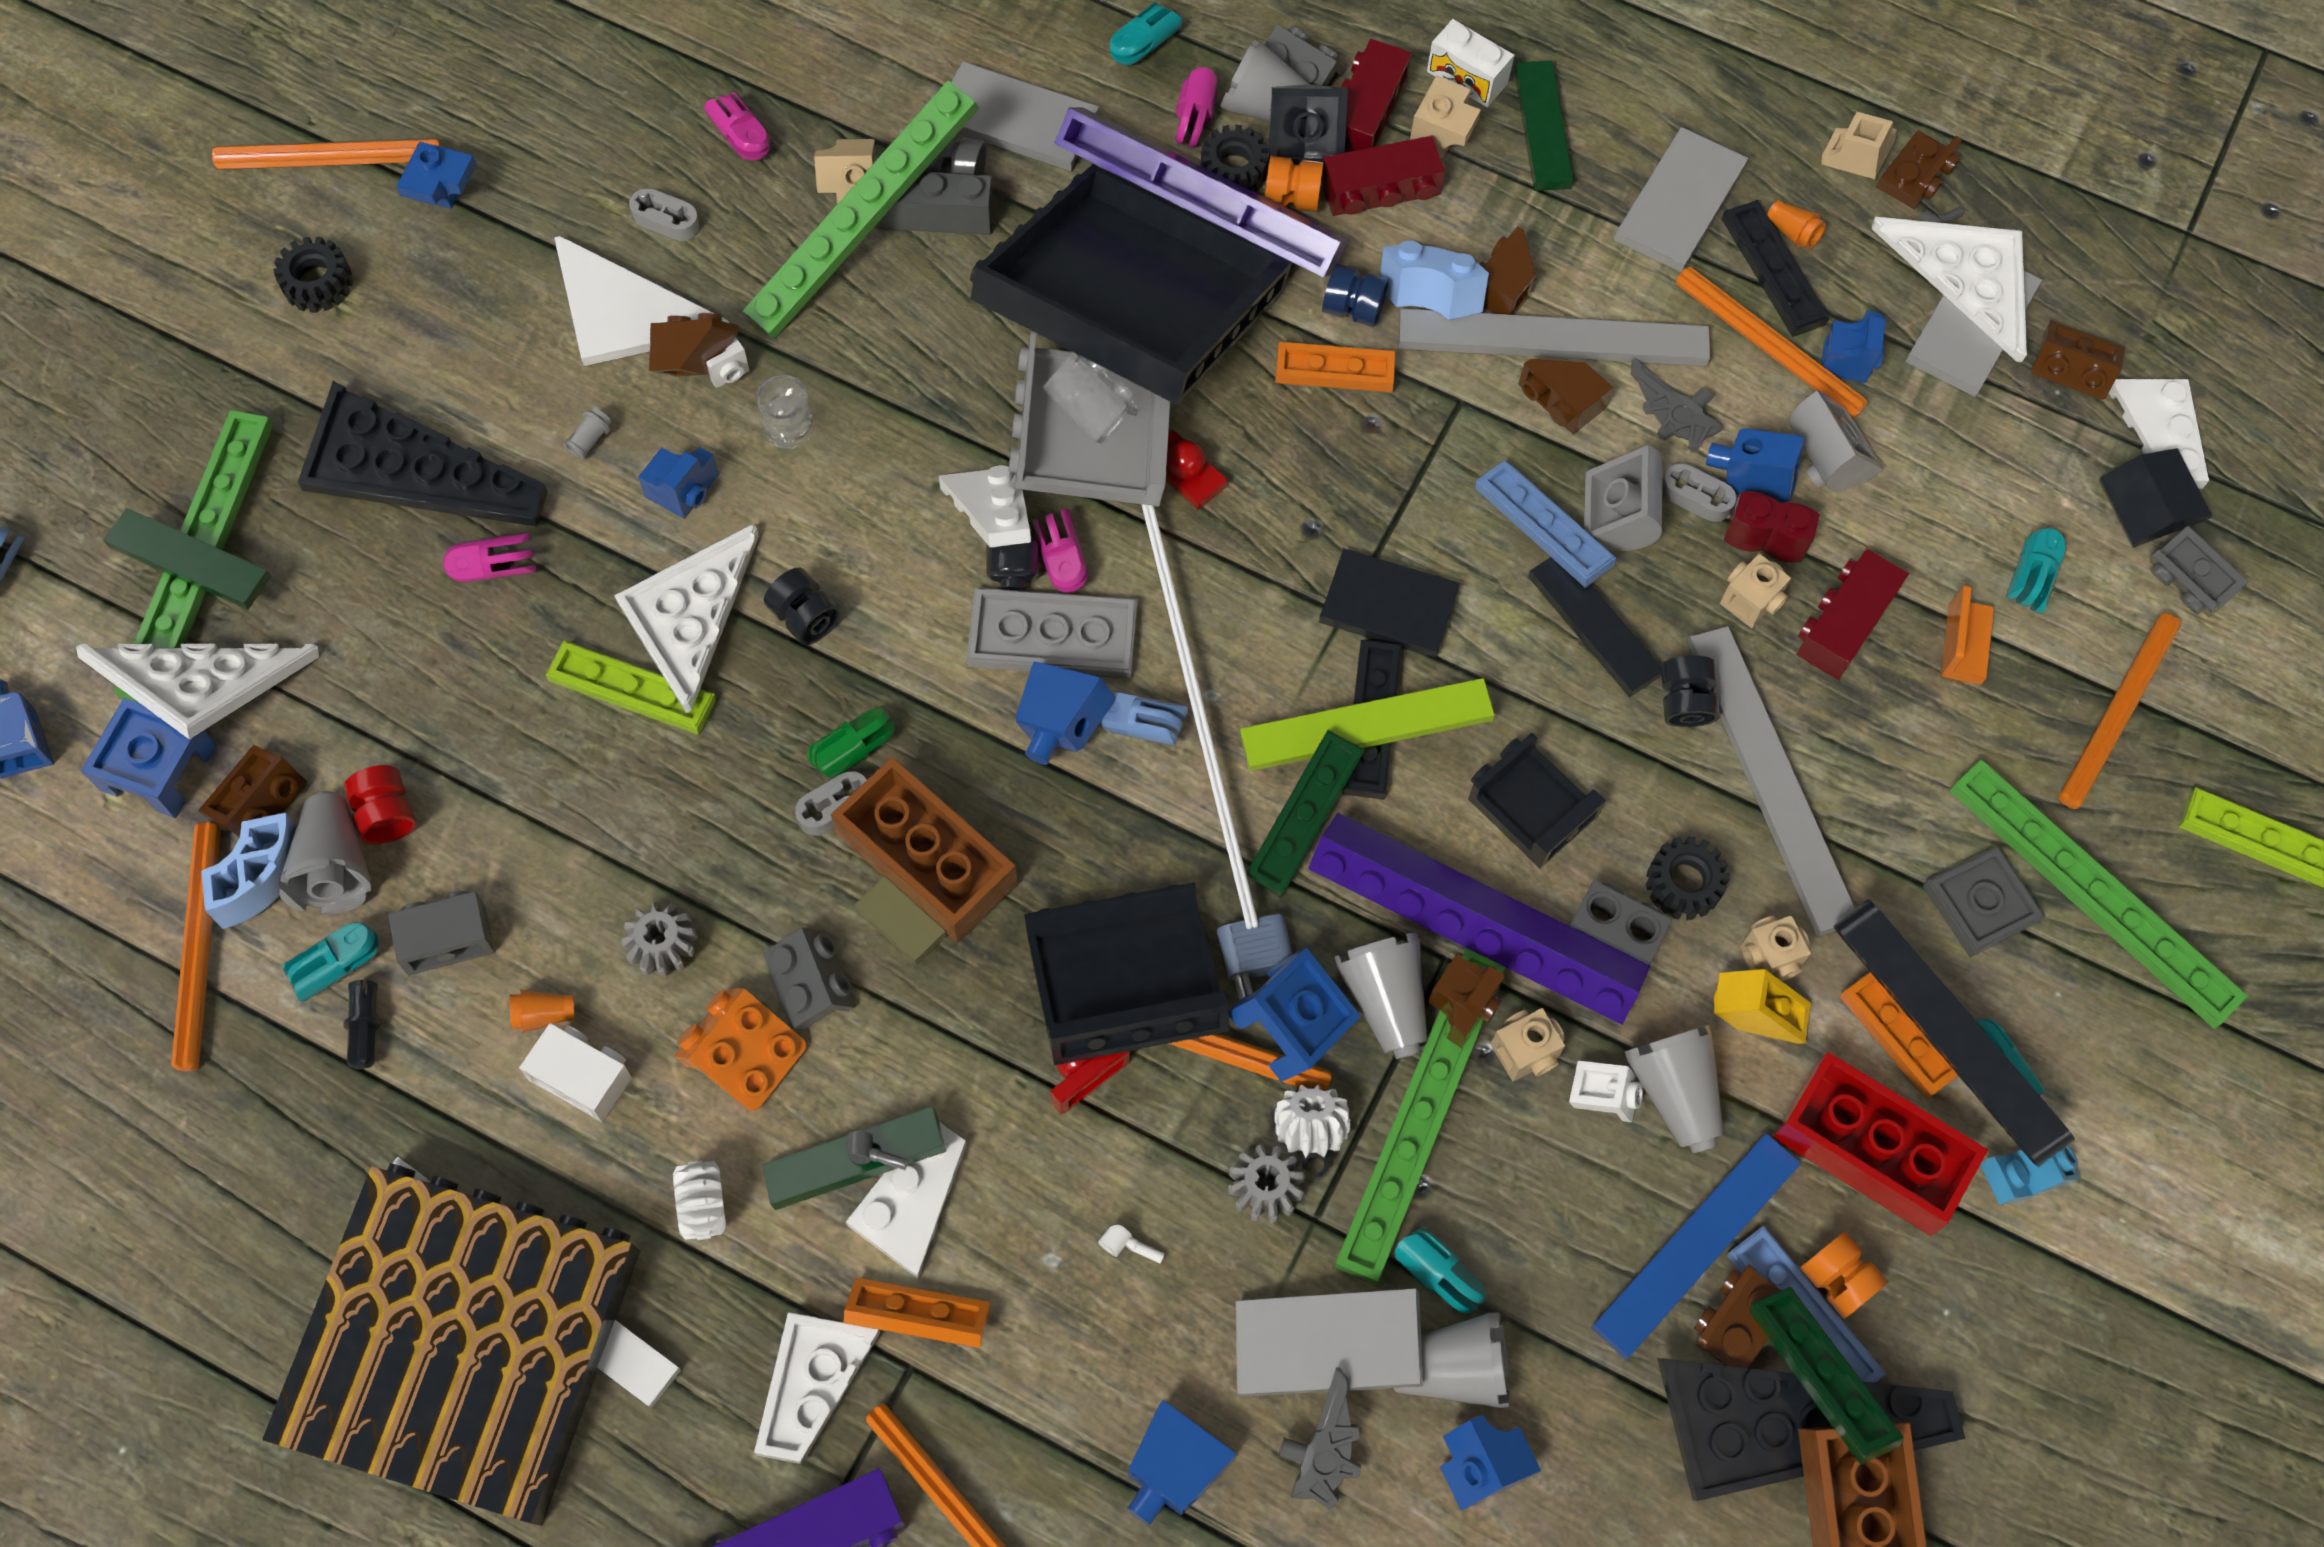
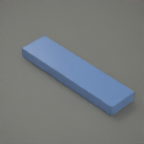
M1504 460L1476 480L1475 489L1585 588L1615 566L1616 557L1508 461Z
M1762 1226L1726 1255L1741 1273L1749 1264L1757 1269L1756 1273L1779 1289L1783 1290L1791 1286L1861 1381L1876 1383L1886 1375L1885 1371L1765 1226Z

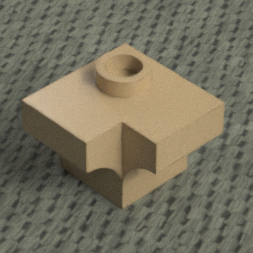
M1436 75L1414 115L1410 140L1433 136L1441 158H1444L1450 145L1465 146L1479 120L1481 109L1466 104L1471 89Z
M1856 112L1848 128L1835 129L1822 154L1821 164L1876 179L1896 140L1897 129L1892 128L1893 121Z
M837 139L836 145L832 148L815 151L817 193H836L838 204L876 161L875 139Z

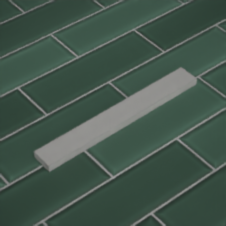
M1400 309L1398 349L1632 362L1636 358L1641 363L1707 366L1710 360L1709 326L1476 313L1448 320L1442 314L1433 310Z
M1727 626L1691 636L1688 646L1692 655L1710 657L1716 662L1717 685L1711 691L1716 692L1718 695L1720 718L1815 934L1818 937L1835 932L1836 930L1833 925L1852 912L1855 907L1732 633Z

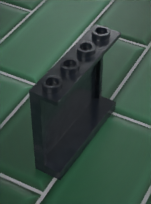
M1195 882L1169 885L1165 888L1138 893L1131 892L1122 896L1096 901L1089 900L1080 904L1053 909L1046 908L1024 914L1027 939L1054 1066L1229 1032L1228 1003L1225 992L1220 991L1197 906Z

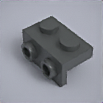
M1277 24L1266 41L1265 46L1310 85L1327 86L1335 73L1341 76L1344 68L1337 62L1339 58L1337 53L1323 44L1316 49L1307 43L1310 37L1292 25L1289 30H1286Z
M2189 526L2185 527L2161 550L2157 549L2150 558V563L2153 565L2150 570L2153 575L2165 586H2169L2171 583L2174 584L2183 593L2180 599L2192 612L2197 615L2203 612L2209 618L2249 582Z
M801 927L763 952L792 1030L803 1031L834 1010L848 1012L856 1007L851 994L852 985L847 976L842 972L836 957V945L825 931Z

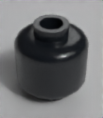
M1031 538L1030 543L989 547L987 544V576L992 581L1000 583L1002 590H1024L1025 583L1035 580L1039 575L1038 542Z

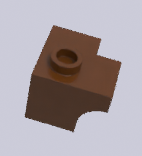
M1458 954L1455 955L1433 988L1428 1002L1446 1015L1450 1025L1447 1039L1462 1048L1479 1021L1483 1019L1488 1023L1500 1006L1502 1000L1496 997L1505 975L1492 966L1487 968L1477 966Z

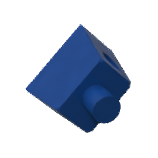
M1743 428L1739 430L1733 447L1712 442L1708 451L1706 465L1727 470L1726 483L1733 488L1736 495H1740L1741 492H1758L1774 498L1779 503L1790 502L1798 481L1805 437Z
M1034 661L1016 714V723L1032 739L1025 755L1034 762L1047 765L1056 747L1074 752L1081 750L1116 698L1104 681L1097 676Z
M1162 1400L1128 1469V1476L1142 1487L1127 1507V1510L1148 1526L1151 1525L1165 1504L1178 1514L1183 1515L1231 1466L1235 1460L1236 1453L1166 1401Z

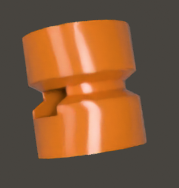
M1270 156L1265 198L1285 208L1289 203H1293L1296 210L1317 212L1323 162L1302 160L1299 165H1295L1292 158Z
M1845 1231L1800 1267L1816 1288H1826L1828 1290L1826 1300L1843 1319L1848 1317L1889 1283L1872 1262H1863L1860 1259L1862 1250Z

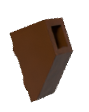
M1519 226L1515 228L1508 238L1502 236L1492 251V257L1487 263L1483 261L1479 263L1489 273L1483 308L1493 314L1515 315L1530 296L1535 273L1524 229Z
M699 313L698 320H691L687 316L672 315L667 316V322L651 323L649 371L675 377L706 375L708 373L707 361L725 351L738 334V325L723 322L722 315L713 313Z
M1529 359L1523 365L1518 383L1523 393L1530 400L1537 401L1549 412L1556 424L1564 426L1573 435L1607 408L1613 387L1586 362Z

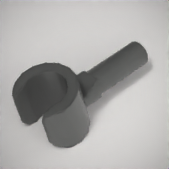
M1959 207L1938 217L1927 209L1921 214L1919 219L1927 222L1948 223L1962 217L1964 210Z
M865 1131L849 1132L846 1149L853 1163L867 1164L870 1161L906 1170L909 1159L881 1151V1149L872 1148V1134Z

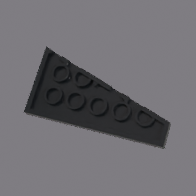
M335 381L332 382L297 482L302 491L535 527L538 526L548 493L543 483L504 464L498 465L482 457L480 452L470 447L465 449L451 442L449 437L398 412L392 413L377 406L374 400L366 396L359 397L347 391L345 386Z
M1657 1358L1692 1500H1705L1804 1476L1798 1429L1832 1425L1794 1373ZM1862 1381L1892 1422L1910 1423L1914 1451L1965 1439L1952 1391Z

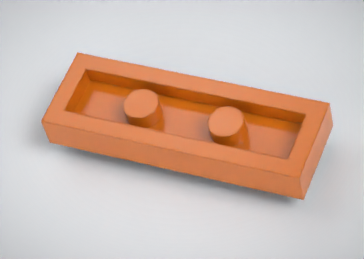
M1278 342L1275 383L1392 393L1395 351Z
M1871 973L1861 978L1839 996L1926 1100L1958 1077L1955 1071Z
M855 1277L844 1309L843 1323L980 1348L989 1317L990 1302Z

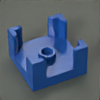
M123 698L81 772L101 792L118 797V789L145 798L157 812L176 818L185 802L184 797L174 787L194 752L202 761L207 762L217 745L204 730L188 739L142 704Z
M1307 947L1279 961L1267 972L1270 979L1259 990L1240 999L1228 1010L1229 1017L1240 1029L1260 1021L1286 1054L1269 1064V1067L1281 1082L1311 1069L1361 1017Z

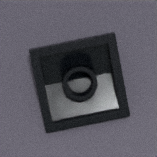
M1308 84L1271 87L1268 164L1270 156L1292 158L1294 164L1299 165L1302 160L1323 162V157L1344 153L1348 89Z
M2178 448L2139 455L2104 475L2099 480L2132 548L2212 518V514Z

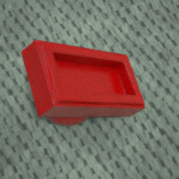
M1173 429L1168 433L1166 481L1199 510L1227 487V479L1205 459V454L1200 445L1193 441L1184 440Z
M1130 1051L1056 1065L1059 1073L1066 1079L1050 1090L1051 1104L1060 1115L1068 1112L1128 1065Z

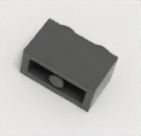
M476 891L452 892L446 895L443 900L427 904L423 902L410 903L403 906L401 911L388 914L396 960L408 976L495 953L486 907Z

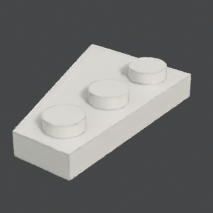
M2116 379L2109 394L2112 399H2118L2125 411L2122 417L2128 428L2134 427L2144 444L2141 449L2143 454L2178 448L2197 487L2203 489L2208 483L2209 478L2189 380Z
M998 465L991 467L989 470L939 476L941 491L946 496H952L954 506L959 512L964 511L970 517L971 526L989 547L1031 542L1023 490L1015 489L1016 473L1009 472V467Z
M940 1122L946 1152L909 1164L906 1170L897 1168L884 1173L846 1221L850 1229L917 1279H919L923 1269L925 1256L930 1242L934 1238L946 1197L949 1196L966 1148V1141Z
M788 1312L754 1453L757 1456L803 1464L878 1338L880 1331L878 1329Z

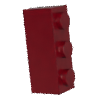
M1371 38L1364 52H1357L1351 69V73H1353L1351 80L1345 78L1341 85V88L1348 89L1345 151L1351 152L1376 146L1408 78L1412 52Z
M1427 136L1323 157L1321 183L1332 216L1353 215L1363 210L1392 207L1402 202L1417 199L1427 200L1441 195L1445 169L1433 136Z
M1867 548L1858 561L1850 558L1837 578L1843 582L1838 591L1830 587L1817 608L1823 611L1819 619L1817 620L1811 616L1800 631L1798 638L1804 642L1796 655L1839 681L1898 593L1909 573Z

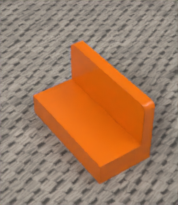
M1962 585L1948 606L1940 677L1982 685L1987 678L1994 607L1970 602L1972 587Z

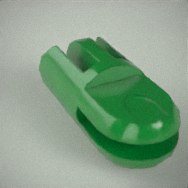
M882 708L871 709L850 723H842L812 744L806 754L808 762L826 777L833 779L869 757V752L886 742L894 734V721L889 719L890 714L887 710Z

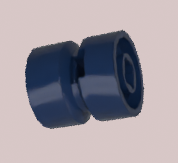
M1337 263L1327 285L1322 312L1340 318L1347 314H1352L1353 322L1374 328L1383 307L1389 278L1372 273H1367L1364 277L1359 276L1358 269Z

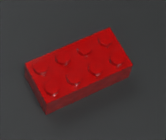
M1827 1052L1813 1067L1772 1137L1929 1236L1934 1235L1949 1223L1988 1152L1987 1148L1830 1052Z

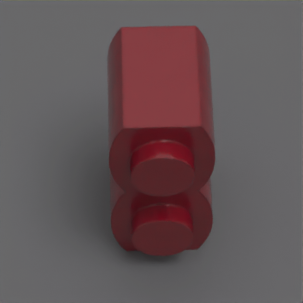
M1741 492L1729 516L1724 541L1740 550L1749 552L1764 551L1770 557L1780 561L1802 562L1814 540L1820 514L1814 509L1799 503H1779L1774 498L1762 493Z

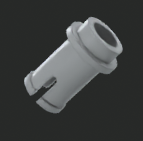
M592 407L590 411L582 413L584 419L568 439L563 442L566 450L584 460L586 454L601 435H607L610 432L609 425L612 423L611 419L595 407Z

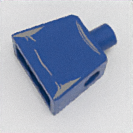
M0 680V778L54 765L51 751L34 707L21 693H9L8 683Z

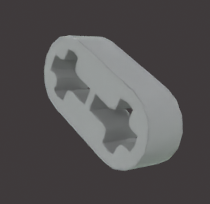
M650 188L636 191L629 200L632 217L635 223L643 228L678 241L690 240L699 232L700 223L697 211L688 202ZM674 220H676V221H678V222H680V223H679L678 225H676L675 222H674Z
M1684 463L1670 466L1662 480V494L1668 501L1712 522L1725 520L1731 514L1736 502V493L1730 485ZM1679 479L1686 481V484L1681 489L1674 486ZM1715 496L1722 499L1718 506L1711 504V500Z
M845 772L804 795L795 806V816L800 829L804 833L815 836L834 829L830 814L849 797L845 796L844 789L851 786L853 790H857L867 779L858 772ZM814 807L817 811H821L823 818L819 821H816L813 817L808 818L807 810Z

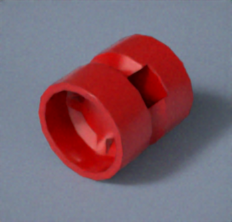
M391 765L367 767L352 774L345 781V793L350 808L355 812L354 821L362 842L370 845L391 843L405 837L415 829L416 820L411 805L406 798L401 797L406 793L400 772L396 767Z

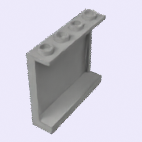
M1031 332L1028 347H1020L1018 371L1025 372V379L1017 380L1015 404L1022 405L1021 414L1014 413L1012 438H1019L1018 448L1011 447L1009 472L1016 473L1015 489L1159 506L1166 481L1170 401L1074 352L1035 347L1037 333Z

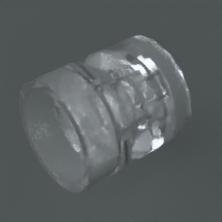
M776 375L765 380L756 392V404L766 439L773 445L781 448H794L802 445L810 438L814 430V420L805 385L796 377L789 375Z

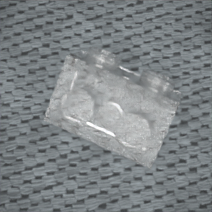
M1073 352L1043 386V389L1096 443L1102 444L1127 414L1136 416L1140 408L1132 401L1135 398V394L1122 382L1117 381L1114 383L1106 375L1107 369Z

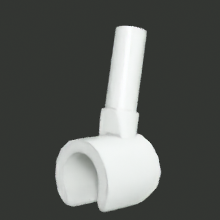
M1121 1225L1110 1226L1098 1242L1104 1250L1115 1257H1118L1125 1246L1132 1252H1136L1159 1264L1165 1254L1139 1242Z

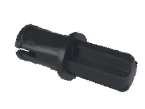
M363 980L352 981L348 984L349 1012L348 1018L343 1022L344 1028L348 1030L347 1065L357 1070L370 1068L375 1062V1031L380 1028V1020L376 1018L378 984L371 980H367V987L364 988V997H362Z

